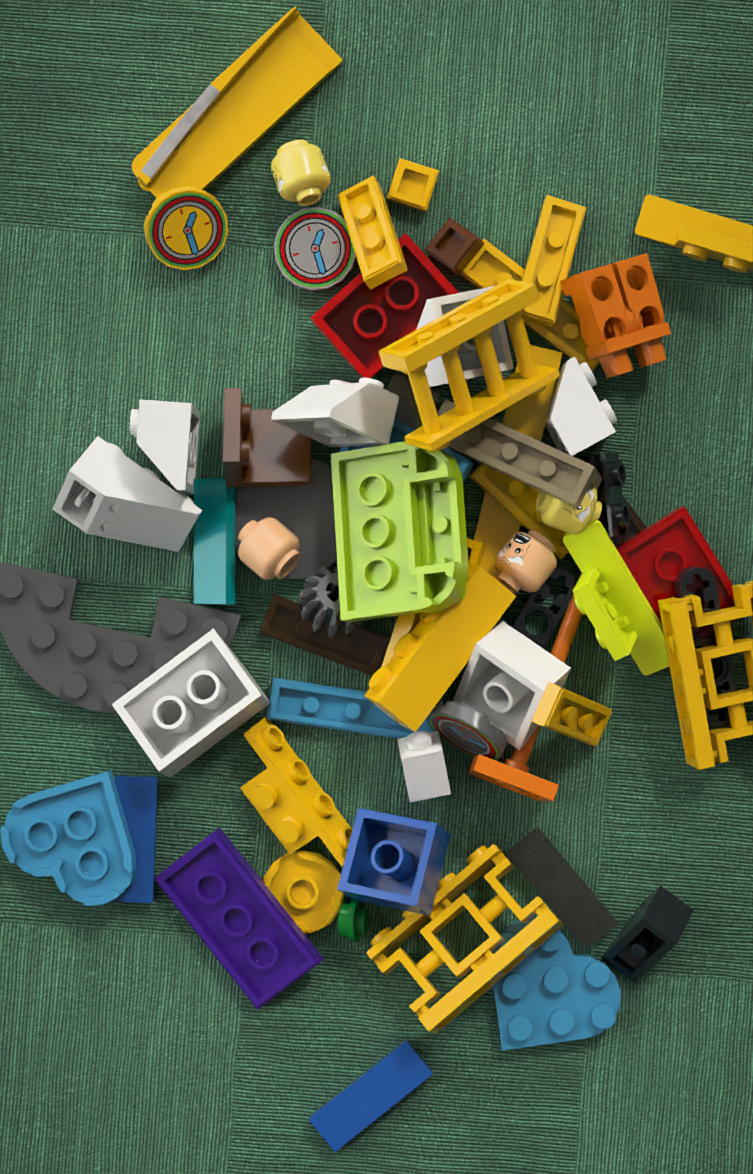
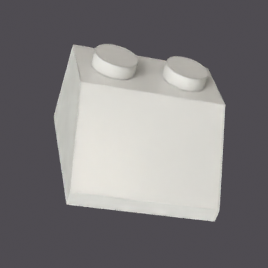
M495 286L427 299L417 329ZM503 320L494 325L493 330L490 332L500 371L514 369ZM471 338L460 344L461 348L458 350L465 379L484 375L474 338ZM441 356L428 362L425 373L429 387L447 384L448 379Z
M360 378L359 383L331 380L329 385L310 386L273 411L271 420L329 447L389 444L399 396L383 389L384 384L375 379Z
M502 621L475 644L453 701L467 705L485 715L491 721L488 727L495 734L498 729H501L508 743L520 750L539 726L532 722V719L548 682L563 688L571 667Z

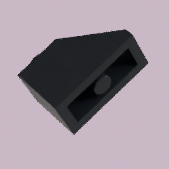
M660 885L639 905L605 951L602 959L634 983L637 982L677 944L694 910Z

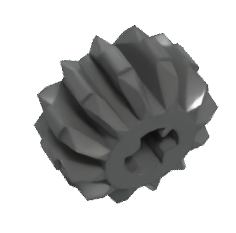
M322 566L318 569L316 576L309 575L305 579L304 590L300 592L298 601L299 605L303 606L301 612L302 620H314L312 624L313 632L324 627L327 628L329 638L335 635L337 629L345 636H348L354 626L360 627L365 620L349 623L341 621L337 566L334 568L333 573Z

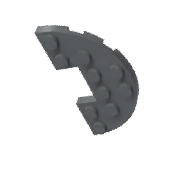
M0 562V630L13 657L22 669L46 691L63 701L92 711L117 713L112 706L115 701L212 629H215L228 647H230L242 614L159 597L151 637L71 620L79 579Z

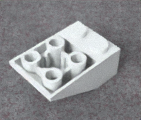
M99 436L96 437L69 470L53 507L55 512L86 534L179 552L202 512L187 495L170 488L160 481L159 477L152 470L142 468L125 456L118 446L107 443Z

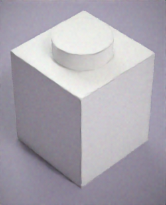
M417 731L407 737L397 739L409 801L415 802L450 795L451 790L439 732Z

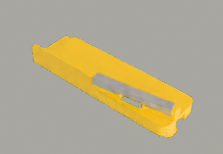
M295 6L221 73L193 105L135 157L132 162V171L138 178V184L142 189L150 191L156 198L171 188L187 185L198 187L200 190L205 191L341 65L343 60L307 23ZM194 127L192 131L188 134V136L185 138V140L175 151V148L179 145V143L183 140V138L187 135L191 128Z

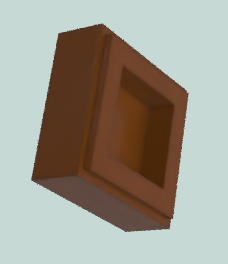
M449 217L424 251L428 256L459 277L484 243L475 234Z

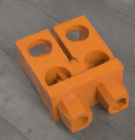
M647 253L581 272L560 281L565 297L570 295L572 297L580 320L581 336L588 346L585 348L587 358L591 360L599 357L607 379L633 371L627 348L634 347L640 368L666 360L661 337L670 335L671 331L668 322L664 323V312Z

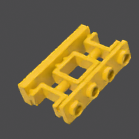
M753 580L747 581L743 585H732L735 606L703 613L700 597L693 594L684 596V598L671 597L658 600L685 759L688 765L698 770L715 767V762H728L725 741L753 735V721L747 722L744 702L753 701V638L747 637L733 640L730 620L751 616L753 627ZM713 624L716 644L695 649L691 626L702 627ZM743 652L749 688L717 695L711 659ZM705 707L710 710L727 707L731 726L709 730Z
M495 844L489 848L485 845L479 847L467 858L466 862L469 865L457 875L452 872L439 881L431 916L405 911L402 914L405 920L393 930L387 927L379 932L370 942L373 947L366 952L369 958L377 964L380 971L385 975L390 974L401 963L425 991L409 1007L419 1016L418 1019L425 1028L434 1034L441 1031L564 926L539 896L523 909L499 881L514 868V865ZM494 864L496 865L483 877L498 895L479 910L465 893L453 903L451 902ZM508 907L523 924L534 915H538L497 952H492L505 940L491 922ZM467 909L488 934L489 938L458 963L435 934L463 910ZM432 919L419 931L432 946L433 950L417 964L402 948H399L388 957L392 951ZM445 962L455 976L461 979L473 969L470 975L431 1008L428 1007L441 996L427 978L433 971Z

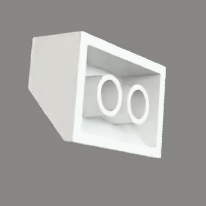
M140 399L139 409L131 410L130 435H134L137 438L136 443L176 490L186 495H194L200 411L192 403Z
M212 629L115 701L112 706L157 770L171 778L271 702L215 629Z

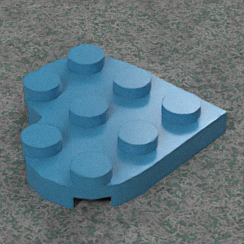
M112 770L30 794L12 805L13 808L8 812L5 824L2 825L0 830L1 843L8 860L12 864L18 865L24 872L31 873L35 877L53 876L62 893H67L73 900L82 902L86 906L104 905L122 896L127 888L134 884L137 868L135 849Z
M530 919L525 924L520 920L510 923L500 933L505 941L492 952H497L534 919ZM560 930L555 932L493 985L502 1051L580 1040L595 1036L613 1026L620 1008L621 991L614 973L604 962L593 958V956L573 954L567 938Z

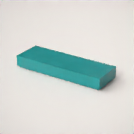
M225 478L194 479V504L202 510L194 524V604H235V487H227Z

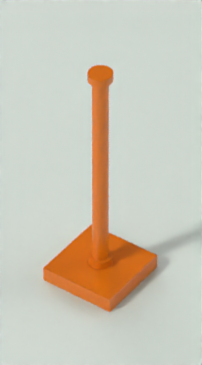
M574 593L550 653L563 663L566 661L583 615L575 604ZM540 725L524 747L520 750L515 748L511 759H506L504 764L479 754L472 758L466 773L541 803L554 801L559 787L558 784L528 773L530 767L526 765L538 736Z

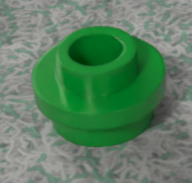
M352 900L350 904L343 903L340 907L338 931L340 937H348L350 942H359L361 935L368 933L370 914L368 909H363L361 901Z

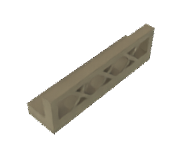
M445 399L437 413L438 417L454 408L455 403ZM491 419L483 421L452 439L447 447L464 457L576 508H579L589 486L597 490L602 481L595 466Z

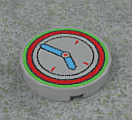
M321 207L303 208L288 216L279 227L274 241L275 262L283 277L296 287L311 292L329 290L342 283L352 270L356 259L345 219L335 211Z

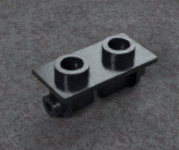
M601 453V456L600 454L584 456V462L595 466L602 478L597 489L599 502L602 503V510L598 520L602 523L607 534L609 530V537H627L626 528L630 525V511L627 503L623 502L622 486L626 482V470L624 463L619 460V453Z

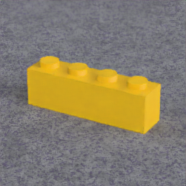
M469 563L468 580L465 586L466 593L462 601L438 613L421 612L419 615L421 620L411 633L405 634L398 641L394 648L395 655L386 667L378 669L369 681L370 688L364 697L398 724L414 732L418 730L469 661L475 644L492 630L516 597V595L479 565Z

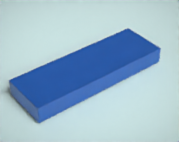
M116 775L115 783L134 845L137 868L134 884L127 888L122 896L111 902H154L159 777Z
M406 1039L309 1116V1121L333 1151L336 1152L433 1075V1071Z

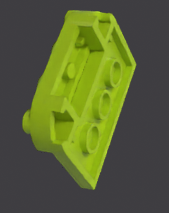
M406 441L331 454L341 621L349 623L420 612L434 614L462 601L466 593L465 586L468 580L469 563L463 479L456 458L444 450L428 452L426 449L408 445Z

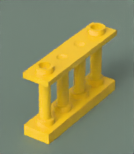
M508 279L379 351L383 367L408 374L423 426L404 436L406 444L426 449L428 452L445 449L450 445L452 439L526 396L544 391L545 385L560 377L559 369L535 364L522 314L525 312V308L540 300L536 284ZM503 320H506L519 367L517 372L505 379L502 378L490 335L493 326ZM474 338L487 389L471 398L458 350L461 348L460 344ZM441 356L455 407L438 417L425 369L428 366V362Z

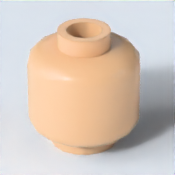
M267 517L259 522L251 520L238 535V540L241 541L238 549L239 559L264 580H271L275 577L278 579L285 578L296 567L301 558V553L298 551L300 546L298 537L275 518Z

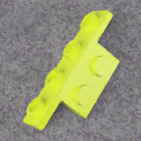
M599 520L590 522L587 528L579 534L566 533L563 537V542L582 572L573 589L574 601L579 611L587 615L593 624L600 646L603 649H608L614 661L631 654L640 671L645 676L669 667L662 624Z

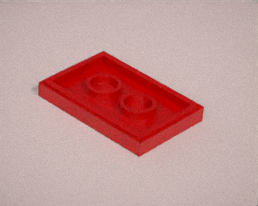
M683 505L616 547L661 624L658 600L671 597L676 598L674 581L677 573L688 566L702 567L712 573L716 581L721 609L735 606L732 582ZM692 575V583L686 585V590L694 592L698 596L697 590L704 587V581ZM709 601L706 603L701 602L702 607H708ZM737 619L730 620V624ZM712 624L702 627L692 626V630L698 638L707 636L713 628Z

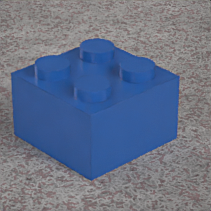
M358 808L337 890L352 900L431 916L450 834L437 823Z

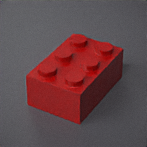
M406 233L398 241L407 265V271L371 290L364 282L362 273H360L310 317L311 323L360 378L374 379L386 369V367H383L379 351L416 331L427 299L459 293Z

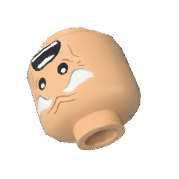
M530 530L528 533H514L495 557V566L500 572V575L497 577L498 581L515 594L520 589L529 593L537 592L557 567V559L554 556L556 552L555 546L547 538L534 530Z

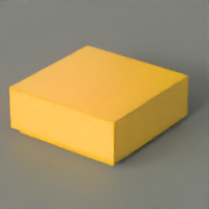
M399 158L387 200L427 212L439 170Z

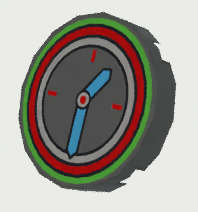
M439 701L428 715V723L434 731L439 732L440 738L466 755L475 757L480 754L499 761L507 748L508 741L504 732L498 729L495 734L488 727L491 721L485 715L467 705L456 701H446L443 705Z

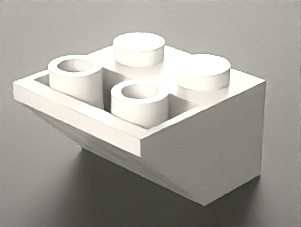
M575 357L567 360L560 368V377L556 382L545 427L557 449L571 456L615 433L613 424L617 422L615 413L608 401L604 399L599 402L592 389L597 382L586 362L579 365Z

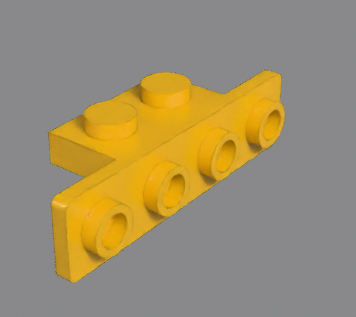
M650 194L645 196L634 230L635 235L683 249V255L696 260L706 261L707 257L722 261V266L740 273H747L748 269L753 271L752 225Z
M264 717L244 733V737L267 768L245 783L240 789L290 855L319 836L343 868L353 828L349 826L337 810L332 798L322 790L311 775L306 763L299 759L287 743L282 731L271 720Z

